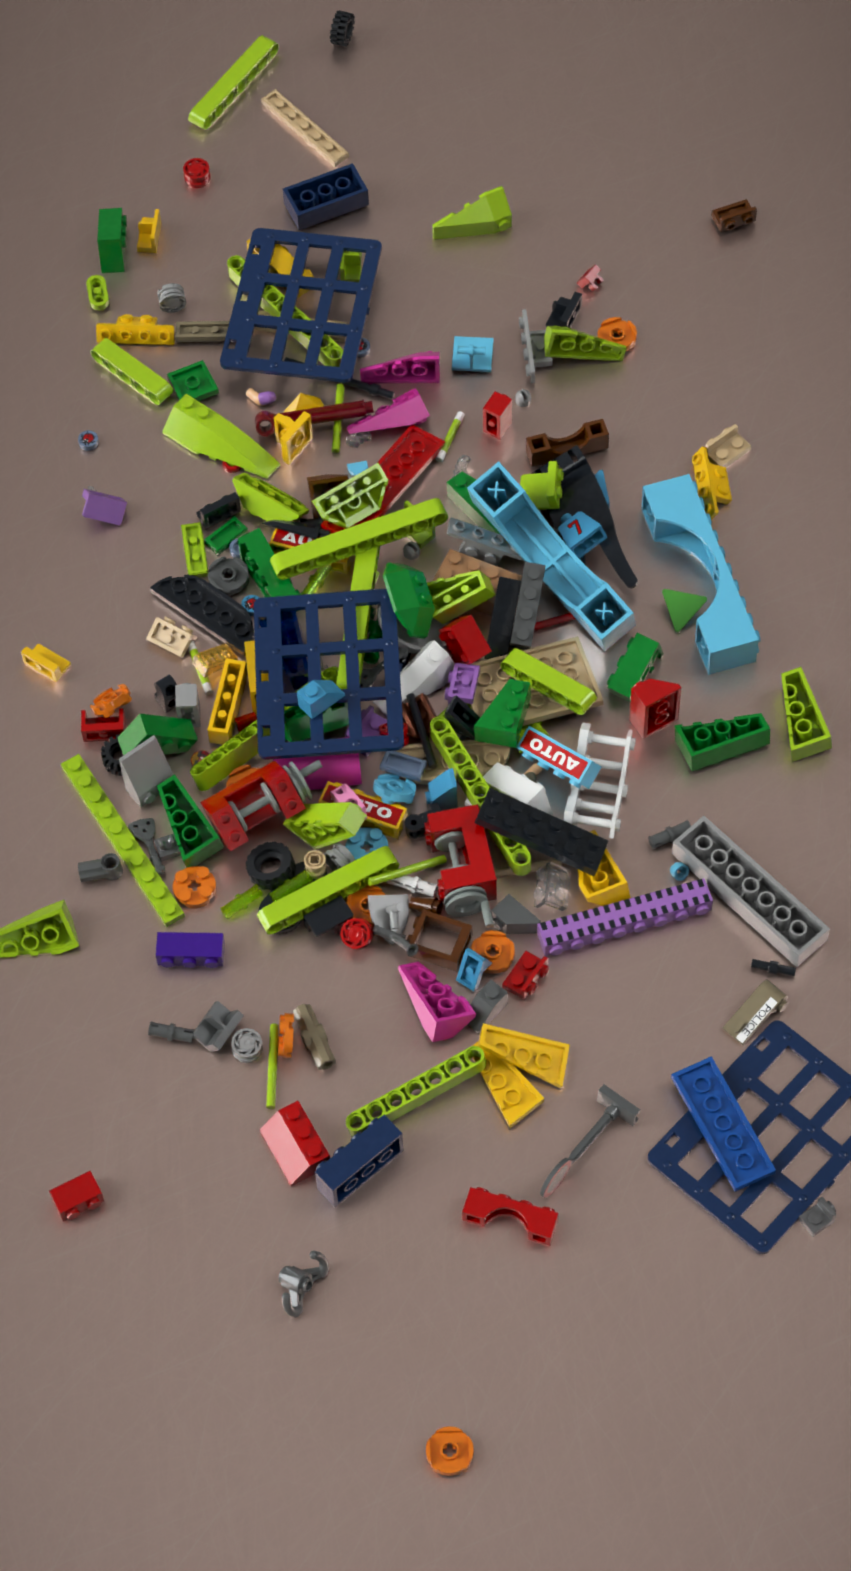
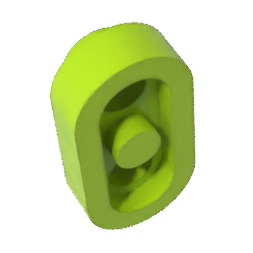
M93 275L86 282L90 306L95 310H103L109 305L106 281L100 275Z

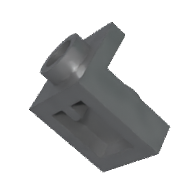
M821 1197L818 1199L817 1204L800 1215L798 1220L810 1235L814 1237L835 1222L836 1209L830 1201L826 1202Z

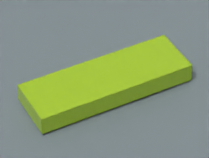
M201 522L181 525L188 575L200 578L208 577L209 572Z

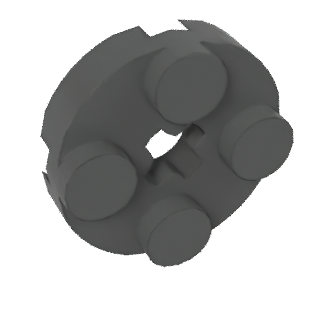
M226 557L218 558L209 567V583L231 597L233 594L242 591L249 583L247 565L237 557H233V559H226ZM227 573L229 575L232 573L233 575L231 578H225L224 574Z

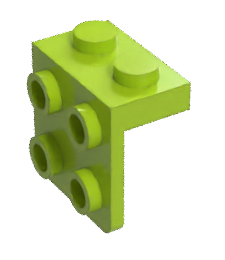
M549 461L548 473L524 474L521 476L520 486L526 491L538 510L559 509L560 498H562L561 481H563V470L559 469L557 461Z

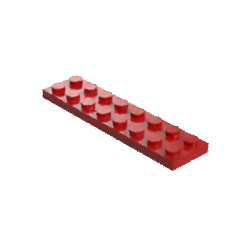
M411 425L377 462L388 478L380 509L350 527L384 516L434 460L445 445V441ZM326 520L321 524V529L329 530L330 534L345 529Z

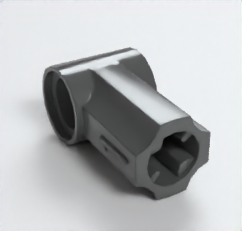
M113 853L105 854L101 859L78 863L81 882L102 878L116 880L123 874L119 857Z

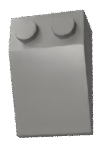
M154 735L119 758L125 789L140 807L153 802L160 795L157 785L173 776V772Z

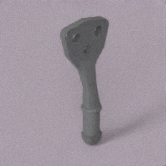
M407 648L399 650V660L407 657L409 654ZM384 660L372 669H362L360 687L366 688L373 685L377 675L384 669Z
M139 819L130 823L128 829L136 838L145 843L150 854V861L153 863L156 872L159 875L164 874L165 866L162 864L160 855L155 850L152 840L155 834L154 819Z

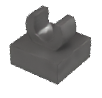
M174 834L154 840L161 862L181 855Z

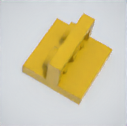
M305 411L295 422L290 417L283 416L280 413L274 417L276 442L281 444L283 462L288 465L294 461L313 439L311 415Z

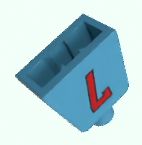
M582 511L577 512L573 516L566 513L561 517L562 524L558 527V530L567 546L579 559L608 538L602 526Z

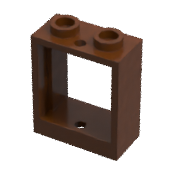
M423 909L420 917L417 916L415 918L413 934H409L407 937L408 942L418 946L417 954L410 957L458 972L465 949L468 948L473 936L472 925ZM426 923L459 934L451 955L417 944Z

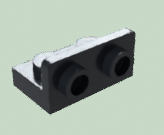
M236 492L225 495L220 500L207 504L200 511L196 512L205 529L241 512L239 496Z

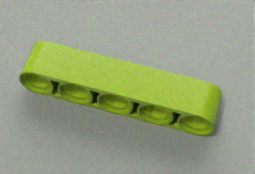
M104 338L90 351L95 361L156 405H160L174 392L169 382L107 338Z
M514 648L500 664L502 670L516 680L530 682L531 688L579 715H584L597 699L595 693L588 687L520 649Z

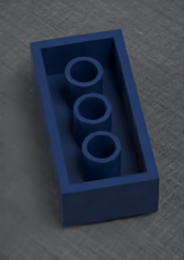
M353 163L283 188L284 205L298 230L369 205L368 189Z
M385 1114L380 1118L373 1119L366 1130L362 1133H356L349 1144L345 1147H339L334 1152L332 1158L328 1161H322L316 1167L317 1189L334 1207L338 1206L404 1151L402 1132Z

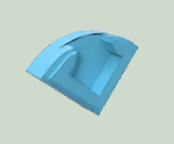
M367 461L347 464V469L351 475L355 476L368 469Z

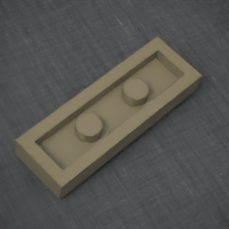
M230 321L176 322V342L225 341Z

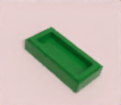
M234 516L205 538L204 543L218 556L229 548L233 540L249 533L248 528Z

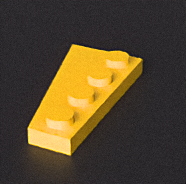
M483 1023L478 1047L560 1089L562 1088L570 1044Z
M483 1050L486 1067L480 1074L511 1129L544 1102V1097L513 1064ZM475 1056L472 1059L474 1062H478L480 1057Z

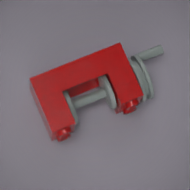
M274 760L200 802L213 828L225 846L232 851L248 842L249 839L245 832L277 813L281 812L288 819L306 809L304 803H306L305 798L307 797L311 800L313 797L304 777L322 768L319 760L301 770H298L292 761L289 762L290 767L288 768L286 765L281 767Z
M478 804L427 814V822L424 823L426 845H431L432 853L450 851L453 867L440 870L441 879H437L439 900L444 902L447 914L455 917H464L482 911L486 928L493 927L494 922L488 901L497 899V879L484 827L474 823L479 813ZM460 848L463 850L466 864H461L458 852Z

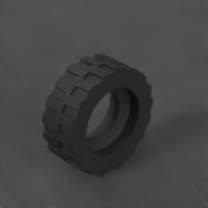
M276 841L258 845L247 856L245 864L252 883L263 890L281 888V886L286 885L293 878V874L296 871V863L291 851L283 843H277ZM273 858L281 861V866L276 871L271 873H263L261 871V865L265 861Z

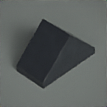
M456 695L445 711V718L449 721L455 732L475 739L474 725L480 717Z

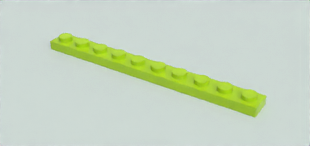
M80 754L61 763V768L164 925L168 927L184 918L183 910L156 872L154 866Z

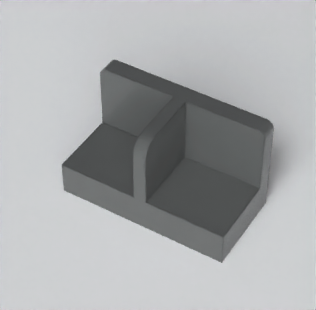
M216 1001L194 1030L192 1037L210 1052L219 1051L244 1015L238 1010L229 1011L219 1001Z

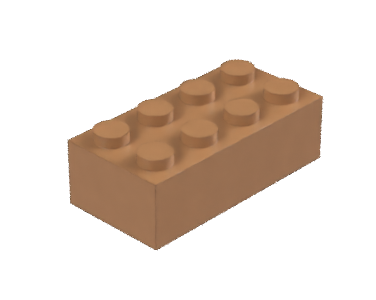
M449 549L433 581H436L438 578L446 579L455 577L458 574L480 570L490 578L496 593L499 577L521 581L522 576ZM496 596L472 609L492 616Z

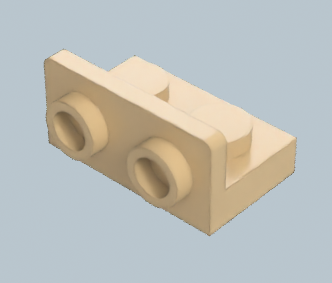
M736 424L730 428H725L719 436L711 438L705 446L709 461L712 464L728 467L751 450V445L738 434V426Z
M166 616L164 619L156 617L146 640L183 658L192 639L197 640V636L192 634L194 630L184 625L179 628L175 626L176 621Z

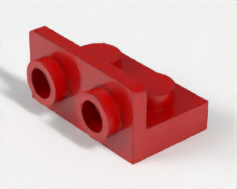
M525 951L502 983V988L525 1001L529 994L532 995L535 992L539 979L547 975L550 968L548 966V958L544 956L540 959L532 953Z

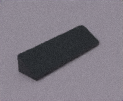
M499 577L487 640L492 651L485 655L484 659L508 654L521 586L520 580Z

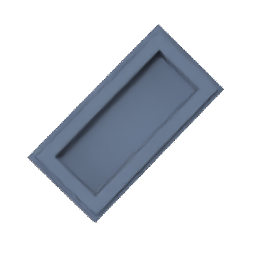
M386 751L380 764V770L420 782L426 769L427 761L396 751Z

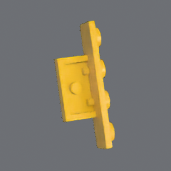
M125 314L118 317L116 324L97 323L96 339L97 343L107 338L113 343L174 345L175 331L174 325H158L157 317H152L151 315L133 317L132 315Z
M702 446L692 456V463L698 487V496L703 498L705 513H709L712 520L718 514L717 502L728 505L732 501L726 467L709 463L707 448Z

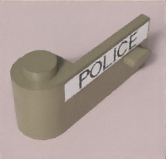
M768 979L764 980L724 1025L723 1029L744 1045L772 1012L776 1013L778 1011L781 1013L787 1007L788 996Z

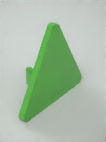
M669 589L662 590L676 632H680L707 602V597Z

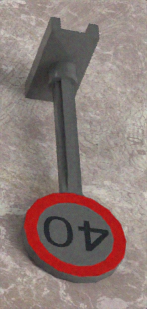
M603 1084L598 1090L597 1101L607 1108L604 1111V1115L574 1148L569 1158H564L555 1166L542 1186L541 1196L547 1198L557 1189L568 1173L570 1166L583 1155L611 1121H614L619 1116L634 1126L639 1119L636 1116L640 1109Z

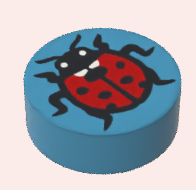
M256 595L246 596L241 603L250 616H254V602L259 598Z

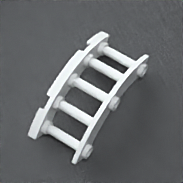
M582 723L577 753L604 769L621 771L619 786L593 782L589 790L617 794L615 806L582 801L579 798L580 790L584 791V789L588 788L581 786L579 789L571 784V794L568 796L563 820L573 825L579 823L610 828L609 838L613 839L615 831H620L621 819H618L622 797H627L628 785L625 784L630 750L634 751L636 738L632 737L633 730L628 731L626 739L594 734V731H590L591 724ZM595 742L625 747L623 763L590 758V755H586L588 744ZM582 809L613 814L612 820L578 815L576 811Z

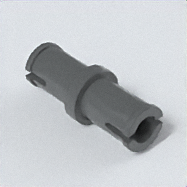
M686 820L676 826H668L664 831L649 836L648 840L652 849L654 850L669 842L673 843L691 825Z
M151 1021L148 1035L167 1038L168 1041H173L174 1039L193 1043L192 1033L195 1029L176 1027V1024L172 1023L165 1025Z

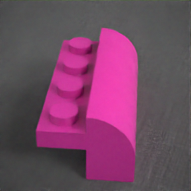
M359 753L273 759L281 767L286 765L288 768L290 767L289 762L292 761L298 770L319 760L322 768L304 777L309 790L324 789L328 781L332 783H346L348 786L362 784Z

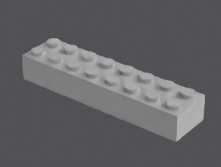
M705 816L701 817L673 841L672 854L680 862L688 866L689 870L699 879L705 878L707 886L796 967L828 940L830 928Z

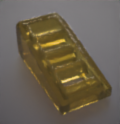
M225 643L194 655L192 664L206 678L222 669L225 659L238 660V657ZM225 651L229 657H226L222 652Z

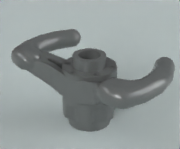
M311 1251L309 1254L311 1259L319 1262V1267L302 1270L295 1266H285L280 1271L279 1282L282 1287L289 1289L290 1294H282V1305L289 1316L296 1318L303 1312L305 1293L311 1290L315 1280L324 1278L328 1274V1260L319 1251Z

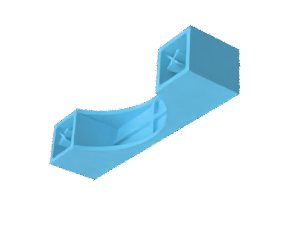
M499 461L467 487L474 505L525 562L546 565L543 583L604 652L636 626L633 611L607 582L596 576L571 551L545 520L526 491Z
M687 474L643 486L641 510L654 542L671 544L689 552L706 567L714 581L716 596L709 608L697 618L695 632L696 646L707 673L710 675L756 662L757 653H759L758 642L761 639L758 630L753 628L751 613L746 611L745 598L740 596L738 592V582L736 579L733 580L731 565L725 561L724 548L718 544V534L716 530H712L711 517L709 513H705L703 498L697 494V484Z

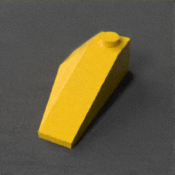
M595 830L589 831L599 836ZM607 848L594 876L578 869L579 887L588 902L604 906L631 898L628 883Z

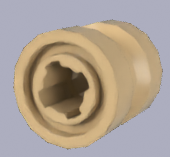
M319 850L309 851L304 857L306 874L312 879H319L327 871L325 855Z

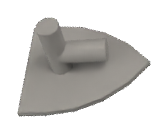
M408 894L368 895V906L374 926L379 925V927L402 934L409 916ZM383 937L389 944L393 945L395 943L392 940Z

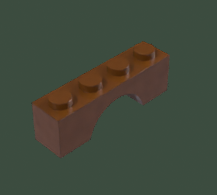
M599 419L584 423L577 432L564 438H551L546 433L527 437L526 454L531 467L547 464L578 445L583 455L608 449L609 433L604 420Z

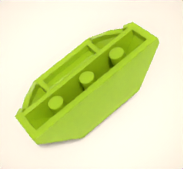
M376 463L312 500L322 519L347 529L380 509L388 478L379 463Z
M245 472L233 477L232 481L243 508L250 511L252 515L266 520V522L271 520L292 521L309 513V509L301 501L261 479L251 477Z

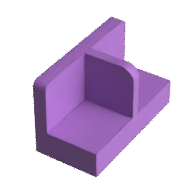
M84 489L82 497L86 502L82 513L83 517L121 525L127 505L123 498Z

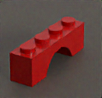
M470 1187L462 1211V1220L485 1226L496 1217L511 1216L523 1223L528 1233V1240L551 1246L558 1224L559 1213L550 1207L544 1206L540 1208L534 1206L526 1200L516 1201L505 1194L496 1195L489 1193L485 1188L477 1187L475 1189Z

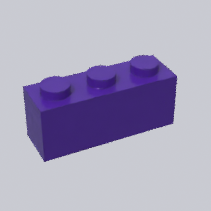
M157 932L156 960L158 965L166 968L173 966L216 968L224 964L225 940L223 933Z

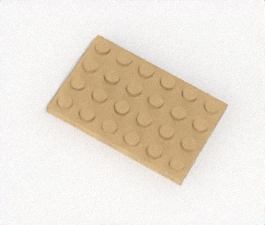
M578 636L522 650L591 689L597 699L590 708L603 705L602 695ZM508 654L470 664L480 666L473 704H470L472 710L479 717L483 715L508 680H516L506 674L500 666ZM531 688V699L523 726L575 712Z

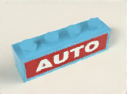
M528 726L517 745V749L523 751L521 756L533 762L534 758L539 761L537 765L547 771L551 767L554 769L553 774L563 780L567 776L570 778L569 783L579 789L581 786L589 789L602 768L590 759L531 726Z

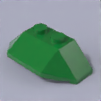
M387 563L383 579L395 615L407 629L409 637L427 638L435 607L424 573L405 564Z

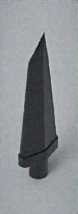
M271 520L262 523L313 540L330 535V531L321 529L320 524Z

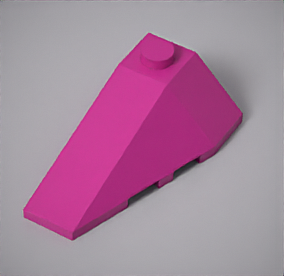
M419 352L361 368V381L368 384L440 383V352Z
M414 388L393 399L392 405L381 406L377 408L375 415L368 414L346 428L349 434L407 426L414 423L419 425L427 420L426 417L430 415L420 394Z
M419 961L398 966L420 1022L432 1042L453 1038L476 1017V1012L466 998L462 995L458 997L452 992V987L448 984L443 985L436 979V975Z

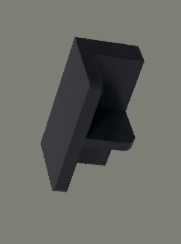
M574 292L571 300L560 297L558 301H554L552 313L546 322V328L547 326L571 328L582 307V294Z
M339 896L304 915V925L308 932L312 931L316 937L330 930L335 935L338 933L337 927L347 920L354 918V914L343 897Z

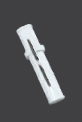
M405 875L386 881L388 884L411 890V893L414 894L418 892L435 897L438 891V884L421 880L418 876L410 877Z

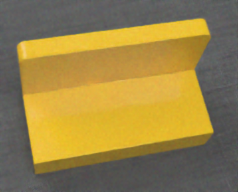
M37 644L33 650L26 646L21 651L23 662L55 682L71 666L70 661L41 644Z

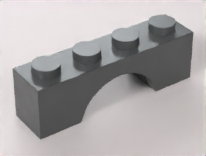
M525 562L509 647L524 650L531 648L546 565Z

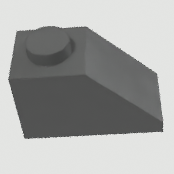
M510 894L491 910L494 927L498 930H503L506 934L537 933V924L541 923V920Z
M490 980L473 999L471 1007L476 1012V1017L467 1025L480 1034L483 1023L489 1024L508 1004V992L493 980Z

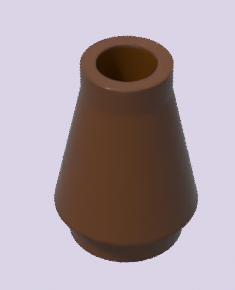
M412 896L410 898L409 909L422 913L424 909L441 915L443 902L438 900L437 897Z

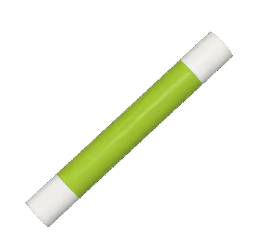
M457 412L444 439L445 445L435 458L436 461L443 462L465 416L463 412Z
M191 641L188 647L189 653L205 694L211 695L214 691L194 641Z

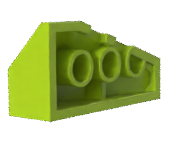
M500 186L479 195L480 199L471 205L469 202L463 205L464 209L460 212L450 213L432 225L433 239L495 234L512 227V213L504 188Z
M547 326L544 335L545 357L623 361L626 352L625 345L569 327Z
M65 900L45 906L0 928V957H16L17 955L26 954L35 956L44 953H51V955L61 954L79 947L73 918Z

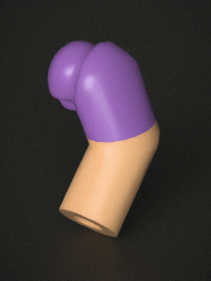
M253 388L248 389L246 392V396L259 406L271 404L276 400L274 392L258 393Z

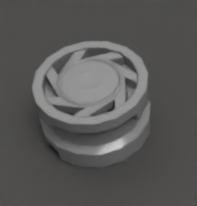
M170 283L163 285L161 290L158 289L157 295L162 311L174 313L186 306L184 288L181 285Z
M339 842L335 843L331 850H327L324 853L326 863L333 871L355 861L351 852Z
M241 1029L232 1037V1054L240 1062L250 1063L261 1056L263 1050L262 1038L254 1029Z

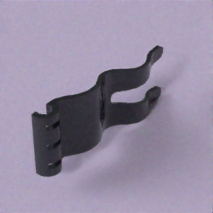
M578 445L551 460L557 461L558 466L563 470V481H561L562 498H560L559 509H547L556 529L562 524L561 517L566 513L573 516L577 512L582 511L598 522L608 537L600 543L602 550L625 585L630 589L635 588L638 584V579L621 549L606 499L589 463ZM576 456L578 461L573 462L571 458ZM548 463L530 474L548 473ZM584 555L580 558V560L587 566L586 558Z

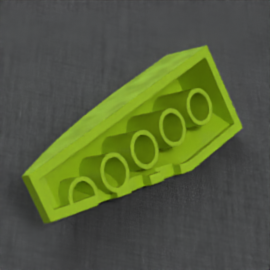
M185 394L173 406L162 431L165 436L192 453L207 455L209 459L215 461L217 459L227 462L229 466L242 467L246 472L267 479L280 467V463L242 430L188 394Z

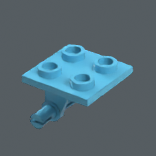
M454 336L452 370L491 372L494 338Z

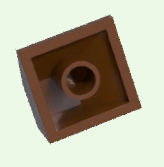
M325 474L306 477L313 518L321 516L312 500L349 480L348 475Z

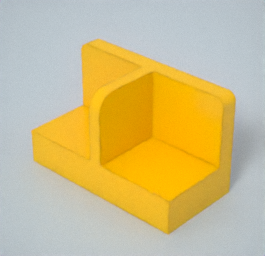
M155 209L154 218L142 217V220L138 223L137 252L157 253L162 224L160 209Z

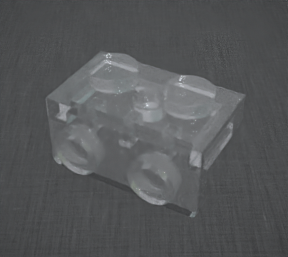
M549 861L536 872L537 883L533 894L535 899L534 907L539 908L545 904L564 911L568 907L571 869Z

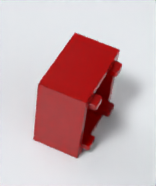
M472 615L459 617L438 630L440 632V640L442 642L445 641L453 655L451 659L454 664H472L492 651Z

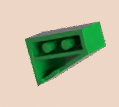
M514 679L508 680L474 725L475 741L517 748L531 699L530 682Z

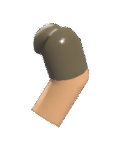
M535 762L524 773L529 780L537 783L536 776L543 770L542 767L537 765L538 762Z

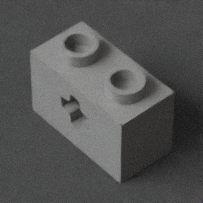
M191 683L175 685L177 717L191 719L193 727H201L197 685Z

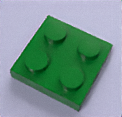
M203 360L167 374V379L178 400L185 394H188L197 401L219 394V389Z

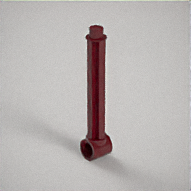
M362 399L361 401L280 414L290 417L295 422L305 411L311 415V423L318 424L366 417V414L374 413L372 401L364 402V399ZM261 411L256 415L255 427L259 435L270 436L274 433V417L277 414ZM263 421L270 422L268 426L260 425Z

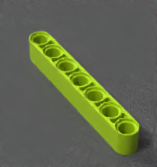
M263 35L259 36L189 113V122L207 130L275 57L279 44Z
M388 846L380 847L263 907L258 911L257 917L267 934H275L304 919V915L339 896L345 898L368 886L367 878L398 869L400 864Z
M471 1046L350 1113L346 1118L349 1134L353 1137L358 1132L362 1133L368 1128L369 1123L373 1119L380 1118L384 1114L392 1122L480 1073L486 1067L484 1051L478 1046ZM475 1056L480 1057L478 1062L470 1061ZM455 1067L461 1068L458 1073L450 1072ZM433 1079H441V1082L438 1084L431 1083ZM416 1089L422 1090L419 1095L411 1094ZM394 1101H402L399 1106H392ZM374 1112H382L379 1117H372ZM357 1122L362 1123L361 1127L357 1129L352 1128L353 1124Z

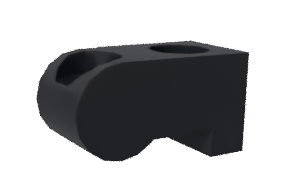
M170 674L154 683L156 689L155 699L166 713L176 707V700L168 704L172 699H175V685H177Z
M438 802L430 804L429 811L419 815L412 814L407 816L404 823L408 837L417 839L425 836L424 823L427 822V814L441 811Z

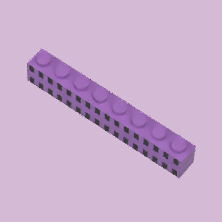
M705 878L538 923L537 935L544 955L555 956L569 949H580L587 944H599L613 937L621 938L627 933L642 932L653 926L661 927L675 920L683 921L689 916L696 914L704 915L712 910L713 899Z

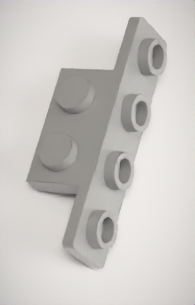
M523 309L522 317H519V327L524 330V333H521L522 345L526 344V348L523 349L524 360H528L526 376H530L531 383H535V367L552 366L553 361L552 357H545L544 335L546 330L529 331L527 311Z
M450 518L447 535L464 540L459 547L460 553L495 566L498 565L503 555L523 560L501 534Z

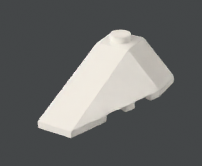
M435 640L428 642L400 672L402 702L405 704L408 703L406 696L410 693H413L415 697L421 693L427 696L448 683L449 672L453 671L455 664L450 655ZM386 700L373 701L387 716Z

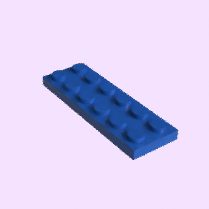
M712 1056L671 1074L672 1081L734 1192L776 1173L774 1165Z

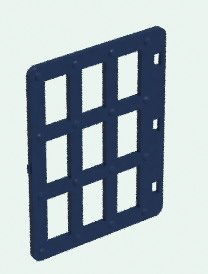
M267 228L255 229L252 232L220 357L221 367L226 370L343 383L351 381L366 317L370 311L369 304L382 251L381 242L372 239ZM275 244L297 246L290 275L268 273ZM254 247L260 248L259 254H253ZM310 247L332 249L325 279L303 277ZM344 251L366 253L359 282L337 280ZM265 285L287 287L280 317L258 315ZM299 289L322 291L315 321L293 318ZM334 292L356 294L350 324L327 322ZM242 294L248 295L247 301H241ZM255 327L277 329L269 360L247 357ZM289 331L311 333L305 363L282 361ZM324 334L346 337L340 367L317 365ZM230 342L236 343L235 349H228Z
M387 589L262 597L256 599L254 602V636L259 756L262 759L270 760L397 751L403 748L404 730L400 680L402 663L399 664L397 616L393 611ZM381 604L383 638L357 640L356 606ZM343 607L345 641L320 643L318 609ZM305 610L307 644L282 645L281 612ZM259 620H267V627L260 628ZM383 652L385 686L360 688L358 653ZM345 654L347 689H341L345 696L336 703L348 702L349 738L324 740L322 712L315 718H310L311 741L285 742L284 707L299 705L297 692L284 693L282 659L307 657L308 683H310L312 680H321L320 656ZM261 673H268L269 681L261 682ZM386 700L388 735L363 737L361 701ZM263 728H270V736L263 737Z
M779 1020L771 1022L722 1074L737 1101L749 1090L768 1105L751 1124L758 1138L779 1115L800 1131L772 1161L776 1173L751 1184L730 1207L710 1192L711 1188L724 1176L718 1161L699 1181L678 1165L704 1138L689 1110L648 1153V1162L652 1167L759 1254H767L798 1221L799 1216L806 1212L818 1197L835 1183L834 1180L851 1162V1136L841 1145L822 1130L851 1098V1075ZM765 1040L769 1045L763 1051H760L756 1047ZM789 1048L808 1064L778 1095L760 1081L759 1078ZM818 1073H821L839 1089L809 1120L790 1103ZM675 1135L679 1140L671 1148L666 1143ZM812 1140L832 1157L806 1186L801 1189L782 1172ZM773 1184L792 1201L761 1233L741 1216Z

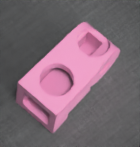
M346 783L330 792L334 803H355L367 815L365 805Z

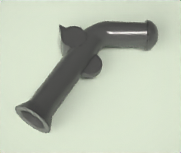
M379 925L373 927L372 933L374 935L392 940L406 950L409 956L417 954L418 946L408 942L405 939L406 935L397 934L391 930L379 927Z

